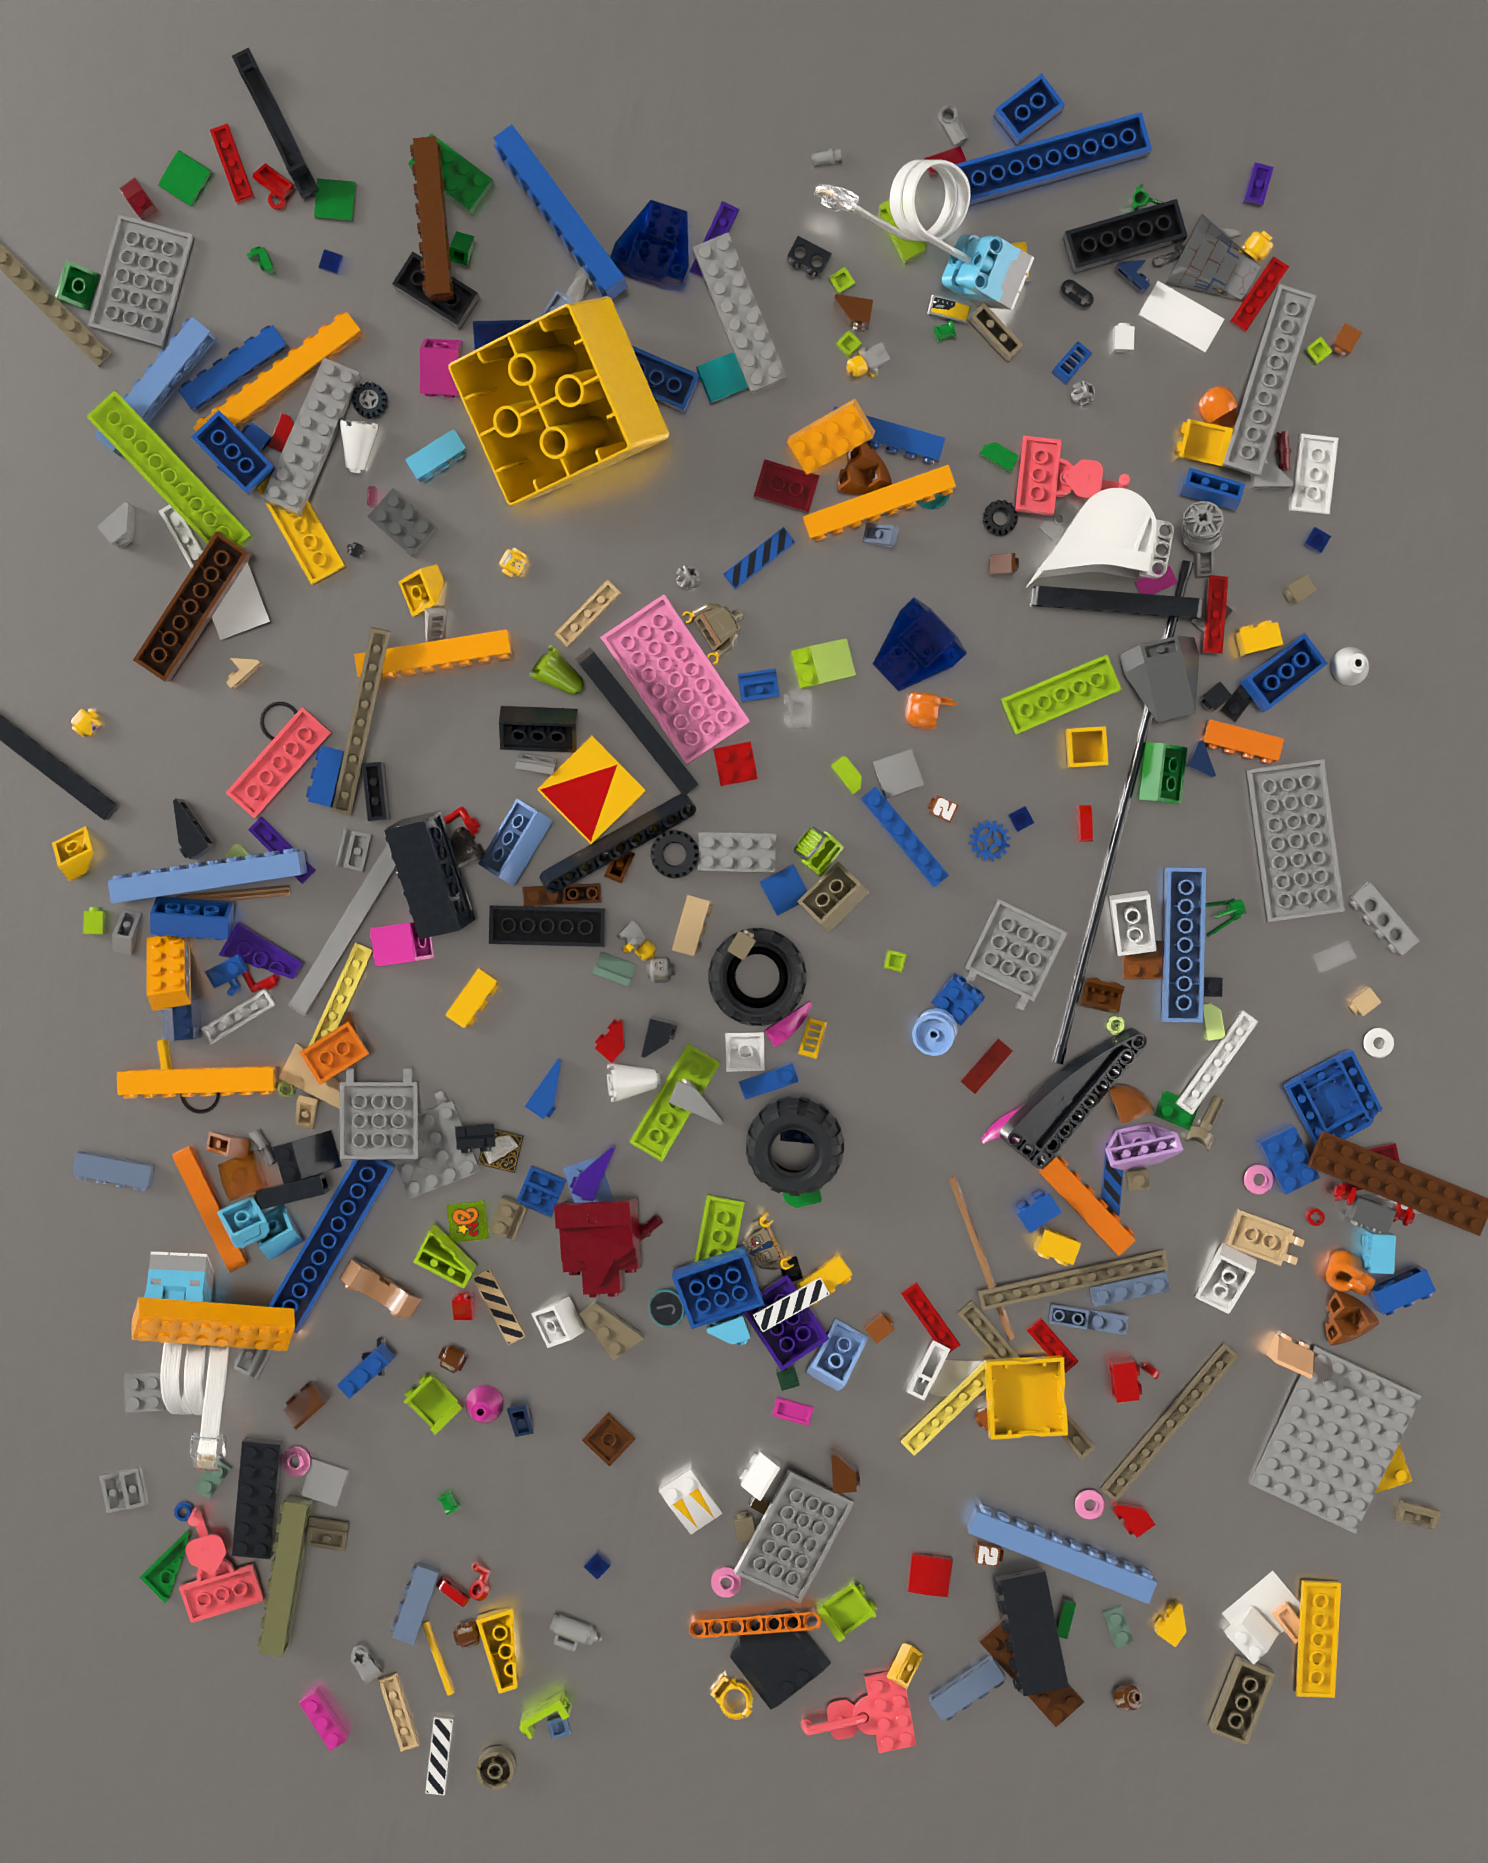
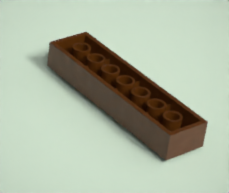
M436 136L413 138L410 152L413 161H415V164H412V173L415 181L417 180V183L413 184L414 194L419 202L415 203L416 215L420 219V222L417 223L418 235L420 234L422 242H419V251L422 254V258H424V261L421 262V272L426 281H422L423 292L426 297H429L431 302L454 300L440 144Z
M216 531L133 661L164 682L171 681L253 553L224 533Z

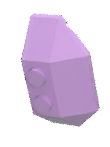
M1151 1122L1116 1130L1105 1151L1112 1168L1126 1171L1161 1163L1183 1152V1147L1177 1132H1171Z

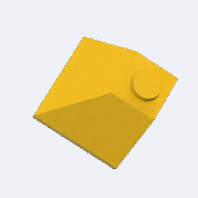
M437 564L420 568L398 581L412 617L424 612L425 608H430L438 603L444 580Z
M87 826L52 843L58 868L68 881L78 878L87 872L94 854Z

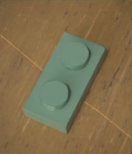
M216 1457L214 1467L212 1468L211 1464V1468L206 1470L193 1489L209 1499L232 1467L219 1457Z
M1121 1605L1102 1611L1116 1649L1134 1643Z

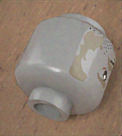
M653 958L650 963H647V977L651 978L653 983L669 982L671 976L675 975L674 964H670L668 958Z

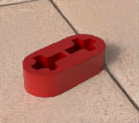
M441 1577L437 1582V1588L458 1605L465 1607L469 1602L470 1597L447 1578Z

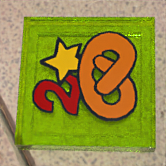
M485 1200L446 1205L450 1239L454 1243L490 1238Z

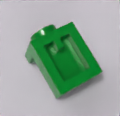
M258 246L252 248L250 253L246 254L250 261L260 258L258 263L262 271L265 270L269 275L276 272L265 247L261 248Z

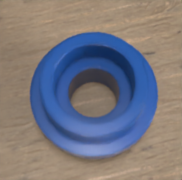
M181 1502L175 1507L174 1515L180 1521H188L193 1507L188 1502ZM181 1509H187V1514H182Z

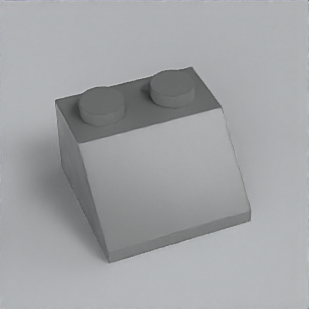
M125 501L97 525V528L112 545L124 548L131 543L135 530L136 508Z

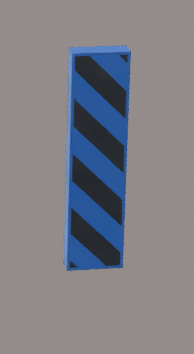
M783 527L723 575L732 587L737 589L792 546L795 541Z
M1105 1151L1101 1199L1109 1206L1106 1208L1110 1214L1114 1212L1119 1217L1123 1170L1111 1167Z

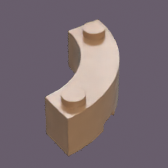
M350 1259L339 1277L345 1283V1288L353 1292L357 1290L390 1309L392 1311L391 1314L399 1319L401 1317L410 1319L421 1301L420 1298L406 1288L393 1283L394 1280L382 1273L378 1274L371 1270L370 1267L353 1259Z

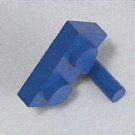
M237 954L206 970L205 974L214 988L229 982L231 987L227 990V994L233 996L240 989L235 977L247 972L248 968L240 954Z

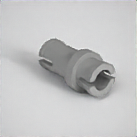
M830 148L828 149L829 151L812 153L813 165L835 164L836 161H842L841 150Z

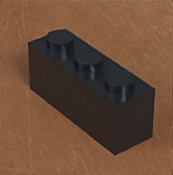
M363 763L362 772L367 819L369 822L390 820L384 763Z

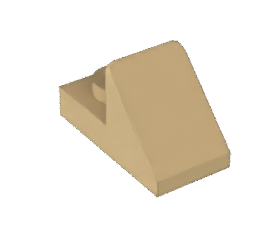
M230 658L240 670L238 672L237 670L233 671L227 677L229 679L226 682L231 689H235L258 669L262 663L253 659Z
M299 1095L296 1105L295 1125L313 1129L320 1100Z

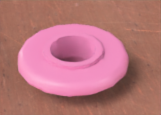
M1261 1164L1254 1165L1246 1171L1244 1184L1247 1190L1253 1194H1265L1273 1187L1274 1175L1267 1166ZM1257 1174H1262L1264 1177V1182L1261 1185L1254 1183L1253 1179Z
M294 1446L284 1452L281 1464L286 1474L292 1477H299L308 1471L311 1460L305 1449ZM294 1456L298 1457L300 1460V1464L297 1468L294 1467L291 1463V1460Z
M1085 1490L1077 1496L1075 1509L1078 1515L1084 1519H1097L1104 1512L1105 1501L1099 1492ZM1089 1499L1095 1501V1507L1091 1510L1084 1507L1085 1502Z
M723 1567L713 1574L711 1586L717 1595L731 1597L740 1590L741 1578L735 1574L734 1569ZM723 1578H730L732 1584L730 1587L725 1588L721 1585V1580Z

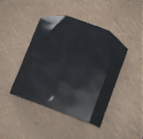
M786 1609V1611L771 1612L767 1615L792 1614L793 1612L791 1609ZM792 1617L789 1620L791 1628L798 1626V1619L796 1617ZM776 1618L770 1622L773 1630L779 1627V1621ZM758 1621L751 1628L757 1631L760 1628V1622ZM808 1631L742 1635L738 1637L730 1654L732 1661L770 1710L782 1704L831 1664L830 1659Z

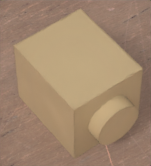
M1367 986L1348 1000L1351 1004L1349 1006L1351 1011L1355 1015L1359 1014L1360 1016H1365L1381 1003L1373 990Z

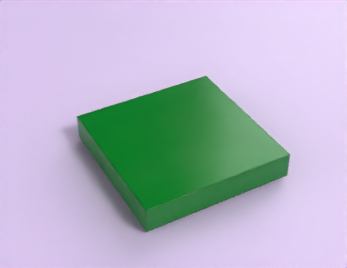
M317 178L319 191L316 192L314 218L353 221L356 182Z

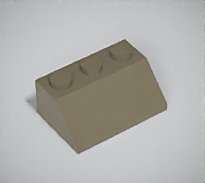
M837 862L797 902L829 933L869 892L840 862Z

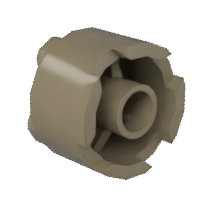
M494 1746L484 1750L479 1757L476 1767V1777L480 1784L491 1788V1790H501L508 1786L514 1776L516 1768L515 1758L508 1748L504 1746ZM493 1766H497V1767H499V1770L496 1771L495 1768H494V1769H492V1768H493Z

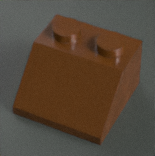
M835 294L834 306L848 326L853 327L854 331L859 332L869 329L873 300Z
M315 1381L311 1385L309 1383L305 1384L300 1389L301 1394L297 1398L293 1395L286 1402L287 1407L284 1409V1412L295 1430L330 1399Z
M831 1448L834 1493L857 1492V1486H860L859 1471H855V1466L839 1451Z

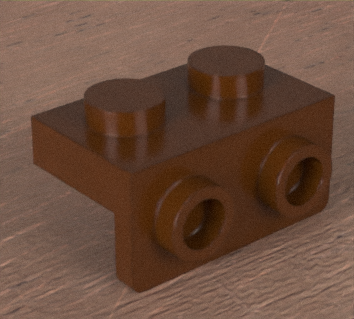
M1087 978L1080 1006L1118 1014L1125 986L1117 982H1104L1098 978Z

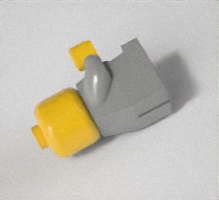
M881 342L870 349L864 347L859 350L857 356L848 360V367L846 369L854 377L867 372L870 374L869 377L872 378L877 375L879 367L889 362L890 357Z
M634 921L628 923L616 935L619 940L623 939L626 943L621 948L625 954L634 949L635 953L643 961L651 960L656 956L654 954L656 947L649 940H646L641 928Z

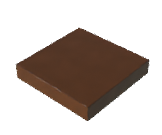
M608 1412L582 1441L610 1467L633 1443L636 1437Z

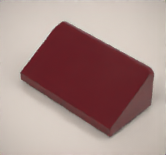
M961 146L926 157L924 160H946L953 164L965 162L966 158ZM932 167L927 169L930 177L939 174Z

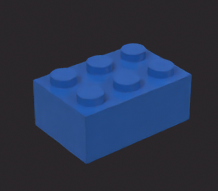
M1040 74L995 109L994 115L1018 145L1063 111L1065 103L1044 75Z
M1289 1125L1257 1141L1283 1194L1287 1195L1320 1178L1317 1170L1307 1166L1310 1156L1294 1125Z
M1418 1265L1374 1285L1369 1296L1375 1310L1388 1316L1397 1312V1308L1402 1306L1406 1308L1415 1304L1414 1301L1421 1298V1300L1431 1297L1436 1289L1428 1271Z

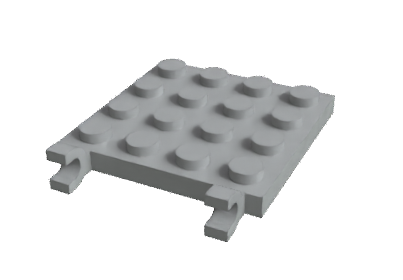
M998 899L965 966V969L969 970L965 979L972 986L978 974L1021 995L1015 1008L1024 1011L1028 1000L1035 1001L1067 932Z
M346 1069L345 1082H340V1160H417L418 1097L417 1082H412V1069L403 1070V1082H354V1069Z
M443 1090L434 1093L439 1106L418 1113V1159L394 1160L409 1199L481 1172L473 1149L471 1153H461V1150H456L455 1126H463L454 1101L447 1102Z

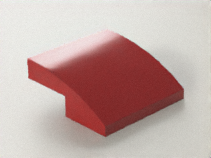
M913 1553L908 1592L949 1597L953 1559L937 1555L928 1556Z

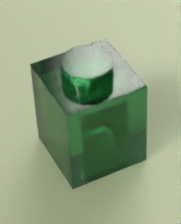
M795 1364L790 1365L783 1371L780 1368L776 1369L782 1391L800 1386Z

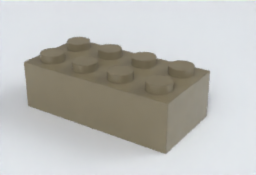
M1236 1655L1208 1724L1211 1732L1243 1745H1248L1276 1675L1271 1668L1258 1663L1253 1665L1250 1660Z

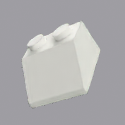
M570 1296L531 1313L548 1348L572 1340L586 1331Z
M760 1449L758 1454L756 1452L753 1454L749 1461L752 1463L748 1470L744 1469L740 1479L742 1480L741 1486L761 1501L780 1469V1461Z
M1253 1605L1224 1630L1227 1637L1253 1665L1268 1652L1279 1634Z

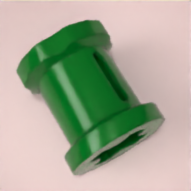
M952 320L941 326H933L937 342H941V339L947 337H957Z
M452 1490L445 1492L437 1498V1501H440L443 1505L446 1516L461 1507L454 1500Z

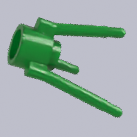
M1143 184L1137 186L1136 192L1133 194L1134 204L1132 207L1134 211L1138 210L1139 206H1146L1149 202L1154 204L1164 203L1151 198L1146 191L1142 190Z
M1233 898L1226 901L1205 903V907L1229 905L1227 906V911L1215 915V918L1226 915L1232 917L1207 933V937L1215 934L1233 921L1240 919L1241 915L1246 914V908L1241 899L1236 901Z

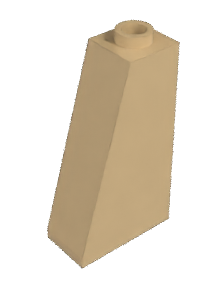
M296 1043L278 1078L340 1109L341 1081L334 1076L319 1085L299 1053L305 1047L300 1043Z

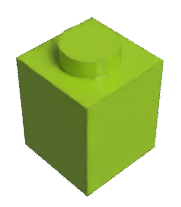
M89 907V911H84L83 934H107V911H101V907Z

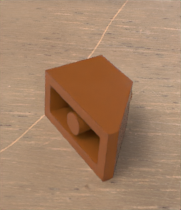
M209 1131L206 1150L226 1157L247 1158L250 1139Z

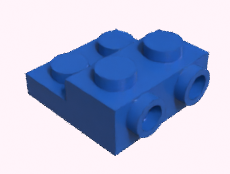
M954 973L931 1003L937 1008L949 1012L955 1021L962 1026L983 1002L985 996L978 988L972 987L963 976H958Z

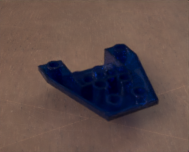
M650 200L614 244L610 258L617 268L626 276L661 287L683 284L689 268L687 211Z
M913 597L899 611L873 665L898 691H901L953 667L967 652L956 634L930 607Z

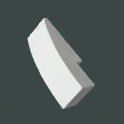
M933 1340L906 1392L925 1401L950 1349Z

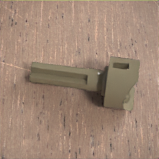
M1214 1095L1200 1127H1191L1185 1139L1187 1142L1197 1141L1206 1148V1151H1209L1215 1139L1209 1131L1225 1100Z

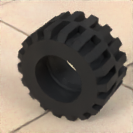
M678 830L666 831L660 834L653 842L650 855L652 864L663 876L669 878L684 877L692 872L697 865V844L685 832ZM679 843L685 848L686 858L683 863L672 866L664 860L663 852L667 845Z

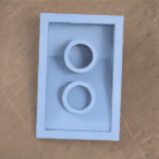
M835 1319L826 1333L830 1339L818 1347L805 1373L839 1391L846 1385L869 1337Z

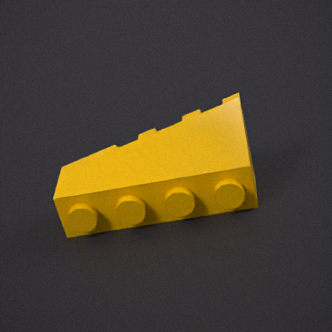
M513 1608L498 1609L478 1615L476 1619L498 1693L516 1689L519 1681L516 1669Z

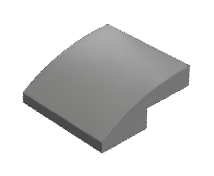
M912 749L872 762L885 798L924 785Z
M138 1468L99 1475L107 1514L146 1506Z

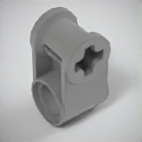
M357 1645L353 1648L351 1662L366 1684L383 1673L380 1664L374 1659L366 1646ZM357 1653L359 1655L363 1654V1658H361L360 1656L356 1657Z

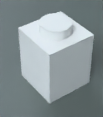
M1119 323L1118 326L1114 327L1112 352L1132 353L1134 350L1135 326H1130L1129 323Z

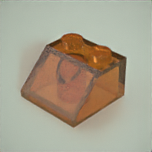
M254 1150L247 1153V1158H233L218 1164L221 1183L229 1202L268 1186Z

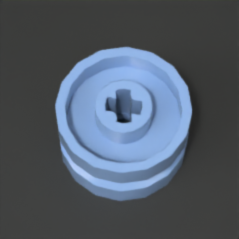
M933 1008L923 1012L917 1019L912 1032L915 1046L923 1054L938 1056L947 1052L956 1038L958 1031L957 1022L949 1012L940 1008Z

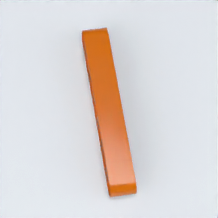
M188 1146L174 1153L173 1159L228 1271L233 1272L247 1265L248 1260L243 1249L234 1247L217 1214V1211L223 1208L194 1149Z
M806 1612L698 1620L691 1623L689 1632L694 1638L702 1639L810 1631L821 1627L822 1618L817 1613ZM811 1616H816L818 1620L814 1627L808 1624V1619ZM792 1617L798 1619V1626L796 1628H791L789 1625V1620ZM774 1618L779 1621V1627L775 1630L770 1626V1622ZM754 1620L760 1622V1628L757 1631L751 1628V1623ZM736 1621L741 1624L739 1632H734L732 1629V1625ZM716 1623L722 1625V1631L719 1634H716L713 1630ZM698 1624L703 1626L701 1635L695 1633V1626Z

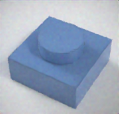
M558 1716L547 1719L552 1740L571 1734L567 1718L562 1720Z

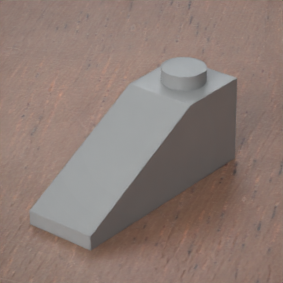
M684 1078L682 1081L678 1080L669 1103L722 1126L723 1120L698 1089L693 1087L694 1083Z

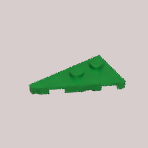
M189 1529L139 1577L164 1603L169 1600L183 1560L186 1546L192 1533Z

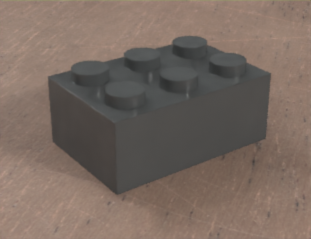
M394 488L367 516L412 557L419 552L438 530L430 520Z

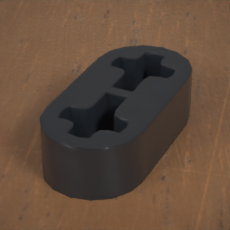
M1068 279L1062 283L1060 292L1064 298L1083 310L1092 306L1094 297L1091 292L1074 280ZM1071 284L1073 286L1072 290L1076 292V295L1071 291L1069 293H1066V288L1064 286H1069ZM1078 295L1083 298L1088 296V302L1090 303L1081 304L1082 299Z

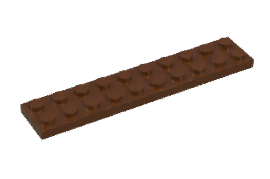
M1321 1131L1307 1165L1310 1168L1406 1207H1411L1416 1211L1478 1236H1481L1488 1219V1198L1325 1131Z

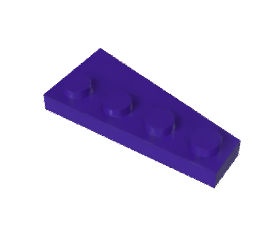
M240 922L235 925L219 953V956L228 958L240 954L244 963L290 979L296 977L304 963Z

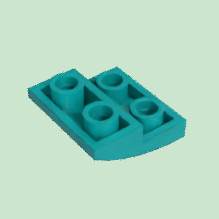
M734 352L696 367L710 403L748 389Z

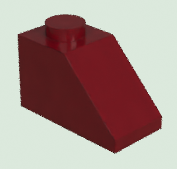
M135 177L119 188L142 220L158 210Z

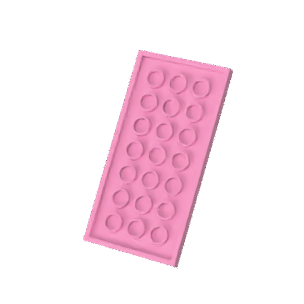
M664 594L601 636V639L686 765L750 722Z

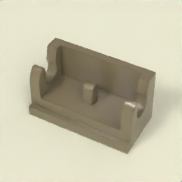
M1400 1499L1395 1520L1429 1529H1436L1441 1511L1434 1507Z

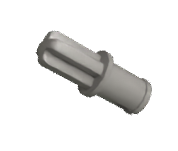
M260 1129L250 1133L249 1136L257 1147L256 1151L260 1152L267 1166L276 1163L277 1159L269 1147L270 1143L266 1142Z

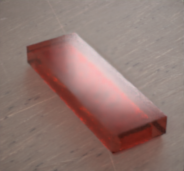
M998 1038L960 1082L976 1094L1013 1051Z

